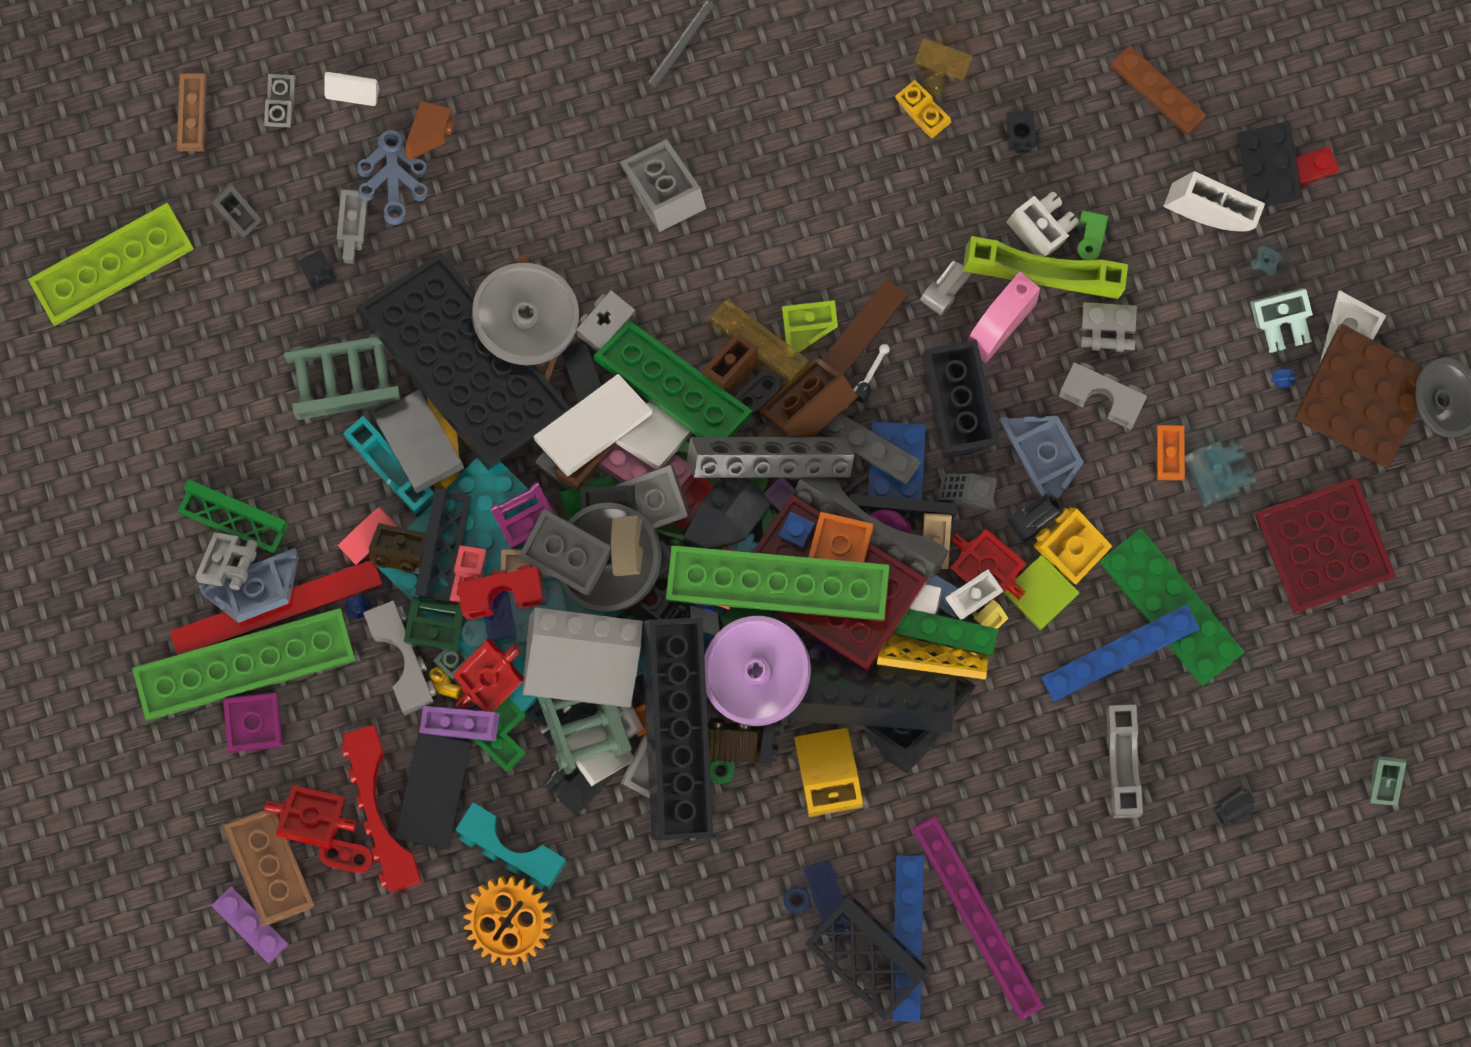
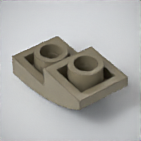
M638 515L613 518L611 559L615 576L640 574L643 548L639 545L642 519Z

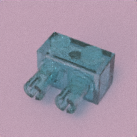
M1217 442L1199 448L1185 457L1204 507L1226 500L1240 492L1239 488L1255 483L1254 475L1246 477L1248 474L1253 473L1251 468L1248 467L1235 473L1231 471L1229 463L1245 458L1244 450L1237 452L1243 448L1240 443L1222 448L1221 443Z

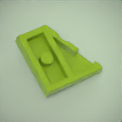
M835 300L782 306L788 358H792L838 328Z

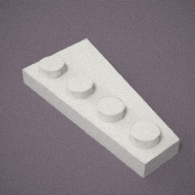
M1339 290L1321 360L1339 324L1343 323L1373 340L1386 315Z

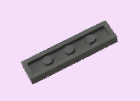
M841 413L828 426L819 431L825 437H847L856 456L907 485L921 464L919 459Z

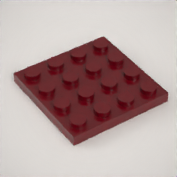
M1356 477L1255 514L1294 615L1396 577Z

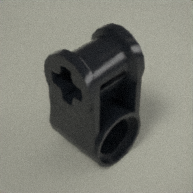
M654 586L649 593L656 595L658 598L657 603L653 606H647L642 600L638 602L640 609L654 620L681 619L684 615L687 616L690 613L679 602L667 601L666 594Z

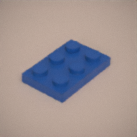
M872 422L873 433L919 459L921 464L907 485L870 464L868 496L922 500L926 425Z

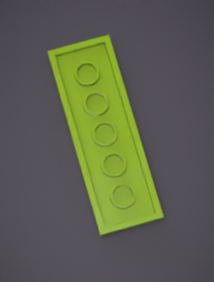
M167 202L29 278L28 281L52 324L56 326L194 250Z

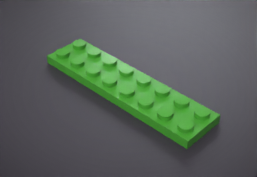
M672 546L666 600L884 621L890 566L885 564Z
M339 608L134 667L132 670L145 720L150 721L356 660L343 612Z

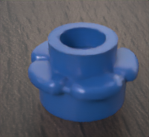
M1293 369L1273 371L1271 382L1276 383V388L1292 387V382L1296 381L1297 377H1294Z

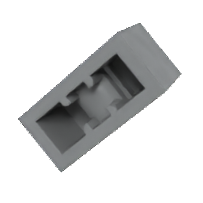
M612 290L607 295L602 294L594 304L595 309L590 315L586 313L580 318L578 328L576 329L577 336L596 352L628 320L632 322L636 318L635 309ZM607 318H609L608 325L606 323H603L600 326L599 319L606 320Z

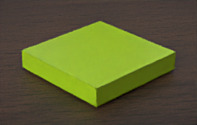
M1043 555L1016 578L1015 583L1026 591V594L1020 600L1008 590L1004 592L1040 631L1079 595L1077 589Z

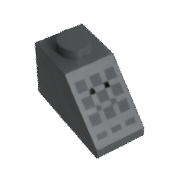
M943 474L938 501L957 503V505L991 511L997 478L976 474Z

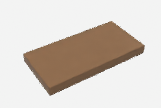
M265 810L223 825L224 832L262 927L314 908V903L288 839L277 837L276 830L280 821L279 816L276 813L265 812Z

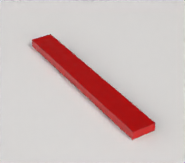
M367 561L293 587L288 604L238 623L223 612L172 630L170 634L177 655L246 635L381 587L383 584L377 566Z

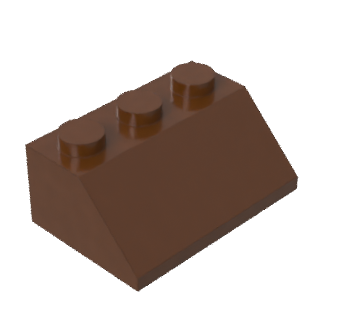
M816 357L759 408L758 411L783 437H814L824 427L828 426L841 411L848 408L858 395L843 374Z

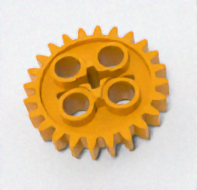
M500 876L498 885L493 879H490L488 881L489 889L482 884L478 887L481 895L475 892L471 895L475 903L469 902L466 904V907L472 912L466 913L463 917L471 920V923L464 926V929L472 930L473 932L467 939H476L477 943L473 947L474 950L480 947L484 949L481 957H485L488 953L492 954V963L500 957L502 965H505L509 958L512 964L516 965L519 956L524 962H527L529 960L528 952L535 957L538 954L535 946L543 949L546 945L541 938L548 939L551 936L545 929L553 926L552 922L546 921V918L550 917L553 912L544 910L550 902L540 901L544 892L541 891L535 894L533 892L535 884L528 888L525 887V878L519 884H516L515 876H511L508 883H506L504 876ZM500 895H506L510 898L511 906L509 908H505L500 904ZM522 901L523 905L512 918L511 924L504 929L498 940H494V935L504 924L506 917L512 913L517 903ZM523 911L532 914V924H526L522 921L521 913ZM485 917H490L495 921V929L489 930L484 926L483 921ZM507 933H512L517 937L518 944L516 946H511L506 942Z

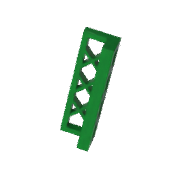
M187 480L183 488L186 494L177 511L179 514L225 534L239 536V539L246 543L248 540H254L258 543V548L276 555L289 527L285 520L194 481ZM192 496L202 500L205 510L197 513L186 510ZM207 503L212 504L214 506L208 508ZM218 509L226 510L229 520L220 524L213 522L210 512ZM231 513L237 515L238 517L232 518ZM207 514L209 519L202 517V515ZM247 519L251 521L254 530L241 534L237 531L235 522ZM255 523L263 527L257 529ZM231 524L233 530L230 529V528H227V527H225V526H228V525ZM270 529L278 533L272 546L262 543L259 536L260 532ZM256 535L257 540L251 538L250 536Z

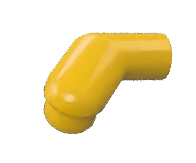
M440 667L431 669L429 677L438 694L458 700L464 695L462 687L452 684L449 676Z

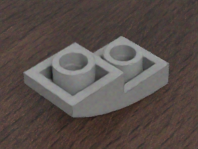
M268 74L264 126L291 128L295 97V75Z

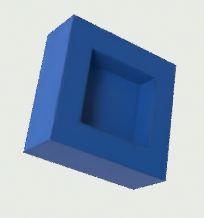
M790 512L778 536L780 539L804 549L815 528V523Z

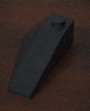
M957 676L954 716L975 689V685L962 676ZM874 726L864 727V730L885 759L905 773H908L924 757L942 733V731Z

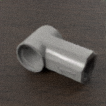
M952 261L940 278L929 285L920 301L940 316L944 315L954 302L955 295L970 278L971 273L964 272L963 265Z

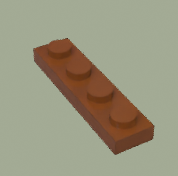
M1130 45L1112 62L1111 67L1187 136L1206 118V114Z

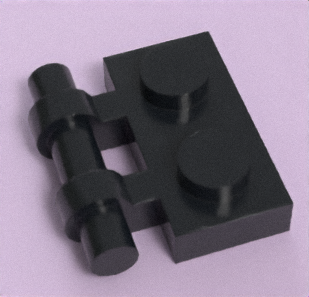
M559 767L557 770L553 769L548 774L550 777L543 785L551 792L558 784L563 790L557 796V799L577 817L614 776L611 774L591 786L580 771L569 783L564 778L566 776L564 768L561 769Z

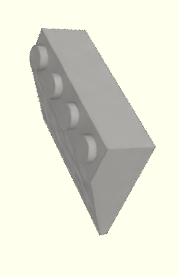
M535 608L529 615L523 695L630 708L641 648L643 621Z

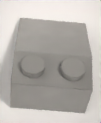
M667 139L620 162L648 216L659 232L706 209L701 188Z

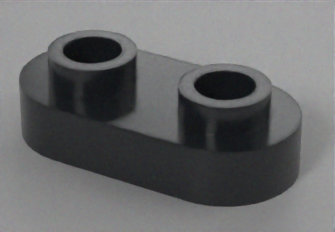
M762 371L739 390L735 398L741 403L747 399L751 400L753 404L748 408L752 410V415L758 412L759 408L781 389V380L773 371ZM770 382L773 387L766 390L763 388V384Z

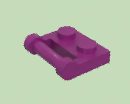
M539 482L532 484L530 489L500 505L497 503L490 507L512 550L526 543L543 509L554 513ZM537 498L539 503L506 520L504 514Z

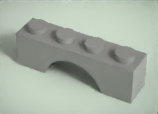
M391 601L363 612L375 642L390 643L403 653L405 661L404 671L399 681L393 686L403 714L406 716L423 709V706L435 704L433 696L437 695L432 681L425 680L423 671H426L427 668L422 656L416 657L413 649L416 645L404 643L406 629L403 622L408 620L403 607H397L395 602Z
M1109 706L1106 713L1113 819L1138 818L1143 814L1137 757V706Z

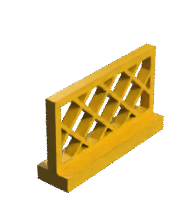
M892 635L884 648L879 652L877 664L986 679L988 656ZM907 648L911 652L906 653L903 651V649ZM935 652L938 655L933 657L929 653ZM893 653L896 657L886 655ZM962 656L965 659L960 661L956 657ZM920 657L923 659V661L915 660V658ZM948 661L950 664H943L942 662ZM975 665L978 668H971L969 666Z

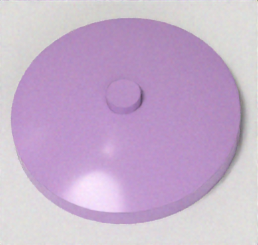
M749 616L731 622L713 638L704 656L706 694L720 713L744 725L762 726L783 719L799 705L809 686L811 664L805 644L792 628L770 617Z

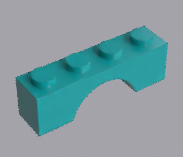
M364 416L343 433L349 444L416 517L432 504L434 492L429 487L419 493L415 492L391 447Z
M473 802L456 828V832L460 834L459 840L471 848L474 844L484 849L481 854L494 862L497 858L507 863L504 868L519 876L520 873H523L530 877L528 883L531 885L535 884V887L539 890H542L543 887L550 890L566 865V859L544 845L528 853H516L508 850L498 839L497 817Z

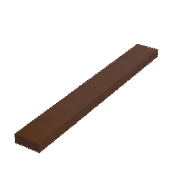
M887 279L822 358V361L844 376L907 299L908 294ZM769 424L759 437L783 436Z

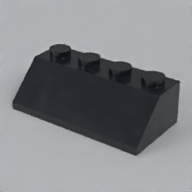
M977 340L924 349L922 362L942 458L949 459L966 456L997 445L999 442Z

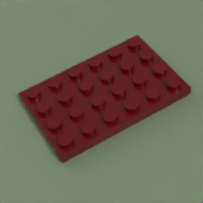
M791 495L752 553L808 558L820 512L794 495ZM790 512L815 523V528L804 549L790 544L778 536ZM870 543L865 563L890 566L884 621L774 611L867 671L928 582L925 577Z

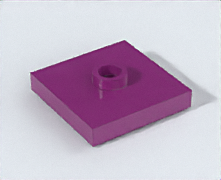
M277 692L223 699L228 753L283 747Z

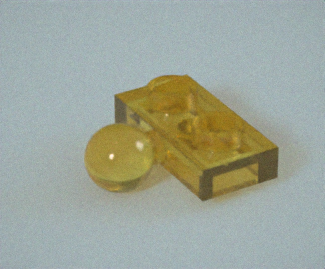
M923 38L914 63L934 70V73L926 78L924 86L928 93L937 95L945 88L944 74L963 81L965 80L973 56Z

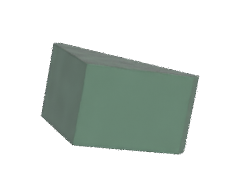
M1379 756L1373 761L1370 803L1398 806L1407 763L1406 759Z

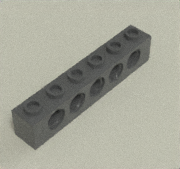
M691 437L687 462L694 478L850 477L854 460V453L847 437Z

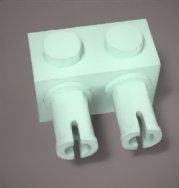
M1300 288L1250 302L1256 328L1265 331L1269 353L1276 352L1277 348L1278 350L1286 349L1280 325L1285 322L1291 325L1295 346L1303 345V342H1312L1306 319L1313 314L1306 289Z

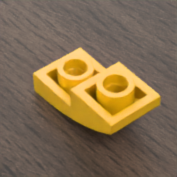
M916 80L895 96L904 110L931 139L952 123L950 117L933 101L932 96Z

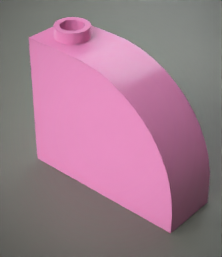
M1021 272L1014 277L996 298L967 339V342L977 340L980 357L985 364L1037 304L1040 287Z

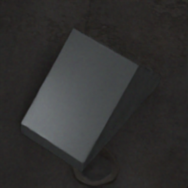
M230 183L211 200L215 211L242 238L262 221Z

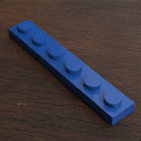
M1185 605L1041 678L1053 702H1056L1200 628L1188 605Z
M896 855L894 935L922 961L924 856ZM895 963V969H901V968ZM895 973L896 989H907L913 982L906 973ZM921 982L893 1011L892 1021L920 1022ZM896 993V999H897L902 993Z

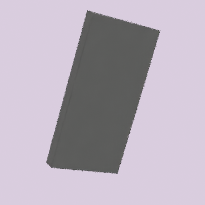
M420 390L372 414L416 493L464 468Z

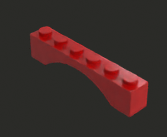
M375 725L343 734L345 742L340 743L345 759L350 758L352 768H349L348 772L352 784L357 783L360 793L356 794L359 809H365L367 819L363 820L367 836L372 835L375 845L371 846L375 862L380 861L383 871L378 872L382 887H388V890L393 893L422 884L415 857L391 837L379 814L376 800V780L379 766L384 757V751Z

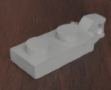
M341 190L337 243L338 249H344V264H355L356 250H362V244H364L368 201L362 200L357 190Z

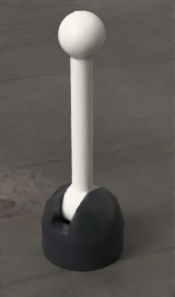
M882 344L879 347L880 353L864 381L855 382L851 386L858 395L855 401L866 404L869 400L871 388L868 383L883 356L890 351L887 344Z

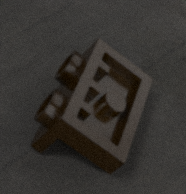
M378 523L368 548L371 564L380 568L401 570L408 574H419L426 533Z

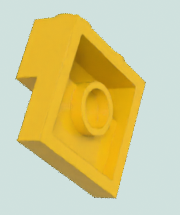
M1069 507L1068 509H1062L1063 512L1054 518L1056 522L1050 528L1045 527L1038 532L1035 537L1038 541L1033 546L1052 565H1055L1072 584L1076 585L1108 552L1112 545L1077 508Z

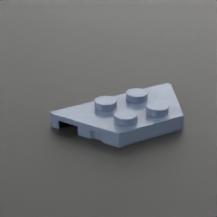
M1059 417L1000 418L999 423L1039 496L1042 497L1046 493L1051 492L1052 495L1059 499L1084 463Z
M296 548L250 565L247 570L248 577L241 584L239 590H233L229 587L231 578H226L223 587L204 583L198 586L203 596L239 623L289 603L299 555Z

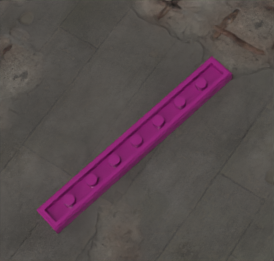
M933 816L912 828L913 834L1019 1021L1043 1009L1044 1006L937 817Z

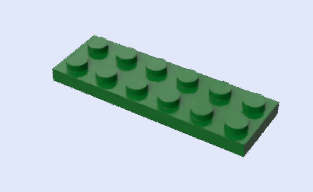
M630 320L594 355V360L615 376L619 374L632 389L697 437H732L752 416L751 409Z
M1141 528L1099 561L1102 568L1148 623L1188 605L1200 629L1167 646L1201 687L1205 686L1245 653Z

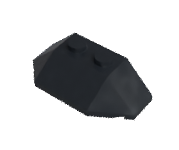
M719 478L701 502L683 540L698 548L705 549L726 547L743 542L768 510L770 502L758 483L750 478Z

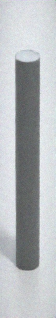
M705 0L648 80L647 84L650 87L656 89L714 7L711 1Z

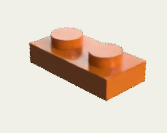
M1157 425V480H1184V426Z

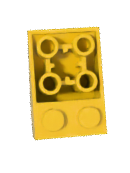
M848 727L794 737L808 816L813 817L862 808V795Z

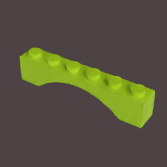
M971 236L966 245L963 263L964 272L1013 280L1021 272L1036 285L1119 299L1125 290L1128 264L1107 260L1049 258L1017 250L996 240Z

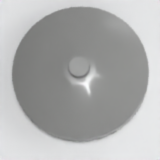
M515 263L495 270L481 283L473 302L472 321L478 338L491 353L510 363L536 365L554 359L569 346L578 327L579 307L573 290L560 275L541 265Z

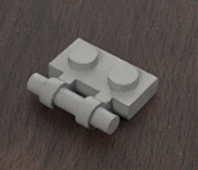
M1084 302L1082 331H1092V337L1082 336L1081 347H1089L1095 351H1100V348L1115 349V352L1135 350V340L1125 339V334H1135L1137 306ZM1101 332L1116 333V339L1101 338Z
M214 532L195 576L198 583L223 587L226 578H231L229 587L233 590H239L241 584L248 577L247 570L250 563L255 560L257 555L255 550L258 543L254 540H248L246 546L242 547L240 546L239 536ZM234 558L240 559L237 567L232 566Z

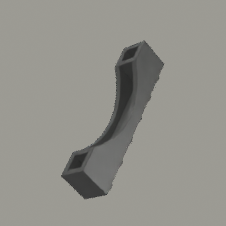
M802 477L793 493L795 497L819 512L872 523L874 528L870 544L925 577L928 582L940 571L949 553V550L926 536L903 532L872 518L848 498L837 480L833 477Z

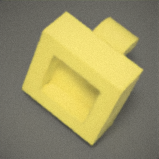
M993 599L986 603L979 613L976 611L972 613L977 624L997 629L1008 619L1001 606Z

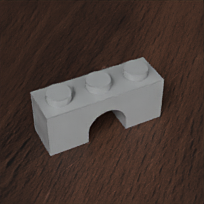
M1074 362L1062 386L1059 397L1084 407L1086 400L1091 395L1096 393L1104 394L1110 399L1112 409L1107 419L1132 430L1147 398V395L1143 394V390L1134 385L1127 387L1118 383L1119 379L1110 374H1104L1103 376L1094 372L1095 369L1086 363L1081 362L1077 364Z

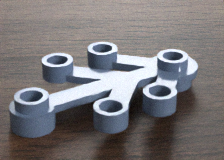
M389 130L380 135L378 139L379 148L367 159H362L358 163L357 171L362 177L371 176L374 165L385 156L387 163L367 183L360 185L358 195L364 201L371 200L374 197L375 190L387 180L388 203L384 208V219L389 224L397 225L405 217V207L399 202L398 180L411 190V196L416 201H423L427 197L428 192L425 184L417 182L397 164V156L410 166V172L414 177L424 176L427 166L423 160L416 157L413 159L406 158L403 137L397 131ZM392 142L396 146L391 147L388 146L387 143ZM368 166L370 170L365 171L361 167ZM420 166L423 168V170L417 171L414 169V167ZM368 189L371 193L364 194L362 190ZM420 189L424 193L419 195L415 192V190ZM396 213L399 217L393 218L390 214Z

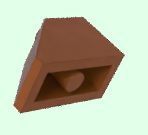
M423 101L420 102L405 145L406 158L413 159L445 143L447 134L452 135L455 126V120L452 119L450 108Z

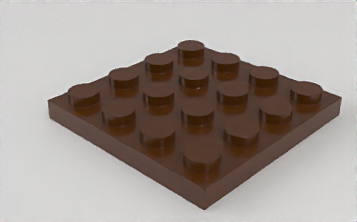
M1343 323L1339 324L1293 419L1378 465L1389 468L1418 409L1415 393L1416 383L1423 367Z

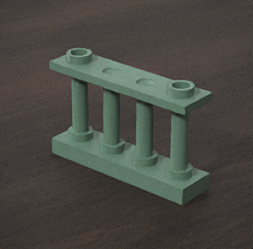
M375 333L369 335V338L308 349L305 346L291 348L290 352L284 353L287 363H295L300 399L298 403L292 404L297 420L393 404L401 399L398 386L390 384L385 346ZM374 349L379 386L375 390L367 391L363 386L358 352ZM348 354L353 390L351 394L340 395V393H337L332 357ZM315 359L322 360L327 392L325 398L314 400L311 397L306 361Z
M538 697L558 752L556 753L557 763L561 769L564 768L566 775L576 768L574 761L608 750L610 752L614 751L615 757L618 758L626 755L632 749L616 706L596 704L598 708L596 715L561 726L556 710L581 702ZM597 725L605 727L608 735L606 740L570 751L565 738L566 735Z

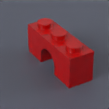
M523 565L518 567L517 571L512 572L505 570L494 571L491 573V576L483 578L480 576H469L463 582L457 583L462 614L467 620L494 615L493 600L499 593L505 591L514 593L515 603L520 610L547 604L542 573L538 567H533V565Z

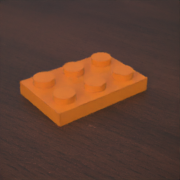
M820 512L808 558L865 563L874 525Z

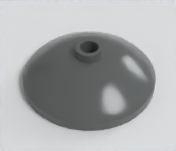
M1440 358L1431 361L1422 369L1416 383L1415 393L1419 412L1425 423L1437 434L1448 438L1463 436L1471 431V371L1463 363L1452 358Z

